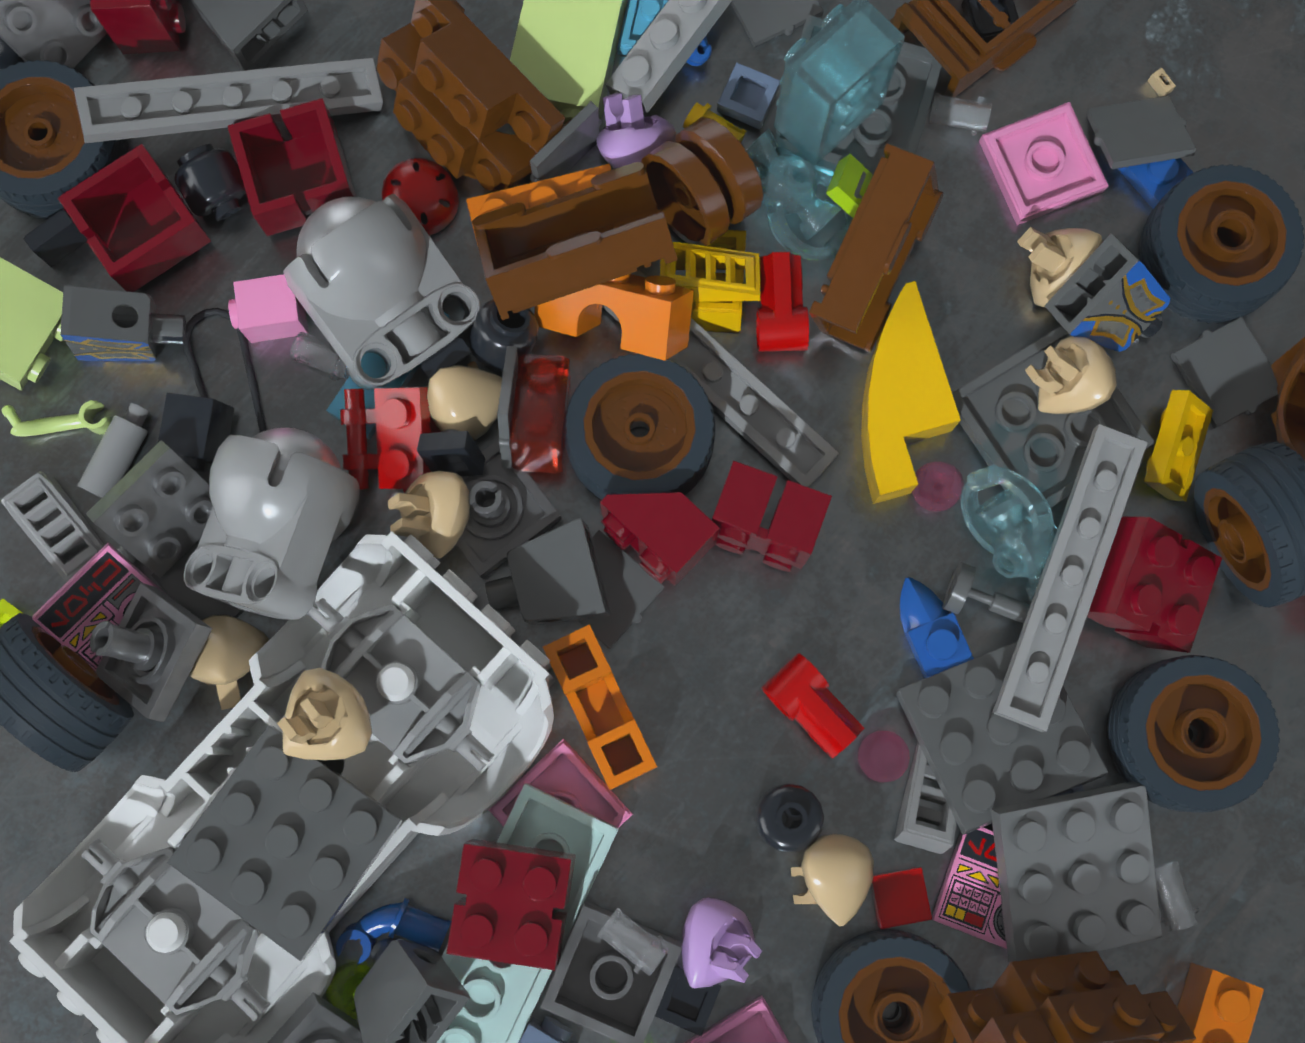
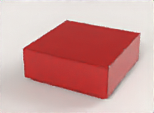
M922 867L873 875L871 890L880 929L932 920Z

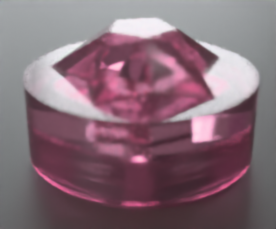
M934 461L923 465L915 473L919 485L912 493L917 503L923 508L935 512L944 511L956 505L961 499L964 492V480L962 474L954 465L944 461Z

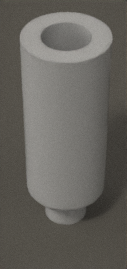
M130 403L123 418L114 415L79 480L78 487L102 498L126 475L148 433L147 430L141 428L149 414L148 410Z

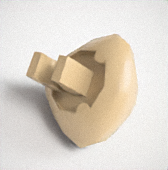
M1030 227L1017 242L1021 247L1031 252L1028 256L1032 262L1030 288L1035 305L1045 307L1046 303L1104 242L1100 234L1081 228L1058 229L1044 234Z
M1069 336L1060 340L1055 348L1049 346L1044 351L1048 356L1044 369H1035L1031 364L1025 370L1033 383L1040 387L1038 409L1044 413L1068 414L1094 409L1108 401L1117 386L1116 369L1112 359L1098 343L1087 337Z
M475 361L468 363V367L452 366L440 368L429 379L427 398L430 416L441 432L447 429L468 431L473 440L476 441L489 430L497 419L502 377L480 370Z
M445 471L420 475L410 485L405 494L398 493L388 500V509L400 510L402 517L390 525V531L405 537L411 534L437 559L445 556L454 548L469 520L470 492L462 477L456 473Z
M212 615L202 619L212 630L188 677L206 684L216 685L221 710L234 708L241 700L238 679L244 677L250 671L249 660L269 641V638L262 631L241 619L229 615Z
M320 667L305 670L291 691L285 717L277 723L283 731L284 754L307 760L349 758L364 752L372 735L370 714L358 690L338 674Z
M843 834L819 837L816 842L805 850L802 865L791 867V877L803 876L808 888L807 893L793 895L794 904H818L824 913L838 926H845L857 914L866 899L873 881L874 860L869 848L856 838Z

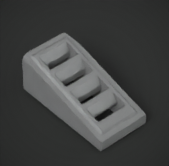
M43 471L37 472L1 499L2 504L66 583L105 546L55 477ZM46 496H48L45 500H43L41 503H39L37 506H35L34 508H32V509L29 511V509H30L32 506H34L36 503H38V502L41 501L43 498H45ZM59 509L62 514L42 528L39 522ZM72 525L75 531L54 545L51 540ZM82 541H85L89 547L67 562L63 555Z
M917 741L894 840L899 843L943 854L953 846L957 822L942 790L923 785L924 778L933 781L937 780L931 767L926 765L927 759ZM920 799L943 805L942 812L919 806ZM916 820L936 825L938 828L933 829L915 823Z

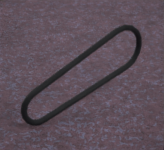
M220 308L204 309L193 315L186 323V340L183 348L199 395L208 398L190 346V334L196 323L207 316L219 315L230 320L229 311ZM236 329L259 432L261 433L267 429L248 344L243 333Z

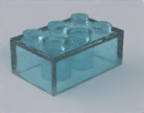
M853 0L847 7L843 4L837 5L825 17L821 24V30L810 40L805 37L801 38L785 55V68L780 80L781 90L776 102L778 107L774 127L814 166L818 164L883 104L905 36L868 0Z

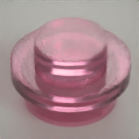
M877 731L869 734L861 742L857 755L858 763L863 773L877 782H891L901 777L906 771L910 759L905 741L890 731Z

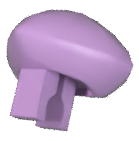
M614 93L603 98L606 127L600 131L596 143L602 157L614 169L634 162H641L643 157L666 141L675 142L676 130L672 124L658 115L644 117L641 95L634 94L622 99V93Z
M702 898L690 908L682 929L681 954L683 970L689 986L692 988L710 987L728 979L745 983L749 974L743 968L752 956L758 959L762 952L755 943L752 926L746 914L726 901Z

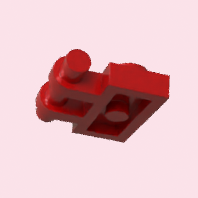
M428 387L374 388L375 408H365L364 388L344 389L345 409H340L341 425H346L347 454H342L343 470H348V474L358 481L359 489L369 488L368 469H378L379 489H408L420 475L431 472L417 452L420 434L431 433L430 410L427 398ZM366 424H376L377 453H367Z

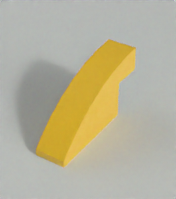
M915 281L906 283L897 297L878 337L867 372L862 402L861 440L865 474L873 504L911 494L919 485L906 444L952 432L961 421Z

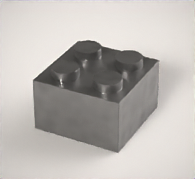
M585 901L540 1008L617 1042L644 1043L682 950L681 942Z

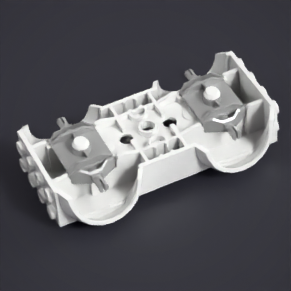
M392 531L387 536L366 534L357 543L348 557L317 590L316 600L309 612L298 620H288L251 657L249 665L255 685L167 780L141 775L125 796L91 833L14 910V936L9 942L20 952L18 955L20 963L33 975L41 978L45 976L59 990L57 998L66 1009L79 1016L84 1014L98 1028L96 1035L101 1043H267L313 992L322 998L331 983L336 968V960L329 932L418 833L435 836L451 834L481 817L518 782L545 745L552 730L554 720L549 688L554 684L555 679L548 673V670L551 668L550 659L529 640H526L519 647L510 638L516 631L511 624L489 604L482 611L477 609L472 603L478 596L450 569L443 576L436 572L435 568L441 562L433 557L434 555L411 534L404 542ZM320 667L338 674L358 690L366 703L371 719L372 735L366 750L344 759V769L341 775L404 821L307 957L299 961L167 862L267 726H274L283 733L277 723L285 717L293 687L305 670Z

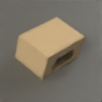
M1163 68L1154 72L1148 79V83L1159 97L1169 95L1176 87Z

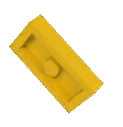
M1190 390L1171 391L1167 408L1161 415L1160 430L1153 453L1148 458L1144 482L1168 500L1187 501L1214 411Z

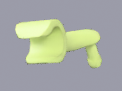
M94 400L84 403L80 408L79 414L47 417L23 422L15 413L16 410L13 406L7 405L2 408V414L13 426L10 433L20 437L88 428L96 434L104 435L113 419L109 416L104 417L94 424V416L104 408V404Z

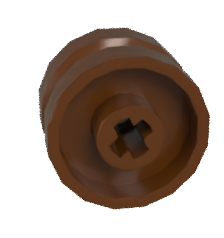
M699 118L675 136V142L666 141L641 160V163L644 164L659 213H664L667 225L688 244L708 246L728 231L729 223L735 225L761 207L764 197L762 183L752 159L737 138L714 119Z

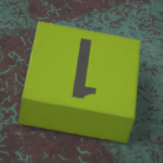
M849 154L838 162L826 195L854 218L873 174L854 156Z

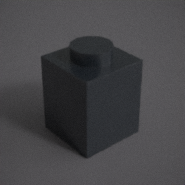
M167 392L158 443L162 440L193 470L204 471L205 463L213 464L218 448L230 435L234 407L212 398Z

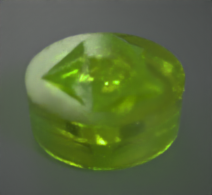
M358 962L345 963L336 968L331 983L326 990L327 1001L353 1019H358L354 1002L355 990L371 969L362 963L357 965Z

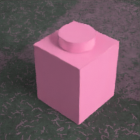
M284 274L233 282L235 299H231L228 302L230 320L233 328L239 329L251 343L309 334L306 310L288 287Z

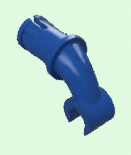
M405 898L403 902L376 908L365 914L357 923L347 926L337 940V956H340L348 940L360 939L363 952L357 963L359 965L371 954L376 939L385 933H389V938L393 939L396 934L439 952L452 921L441 919L408 905L410 899Z

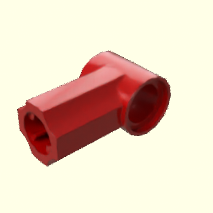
M772 252L769 255L760 256V308H757L756 314L758 352L807 351L809 346V315L807 306L803 307L801 256L791 254L790 252Z
M797 653L761 689L791 721L796 720L819 747L833 759L849 746L865 728L829 691V683L817 668L803 655Z

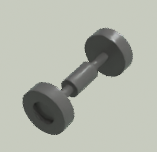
M963 562L958 564L948 585L942 609L958 614L967 597L988 604L989 611L1020 623L1025 621L1030 604L999 592H995L992 596L972 588L976 567Z

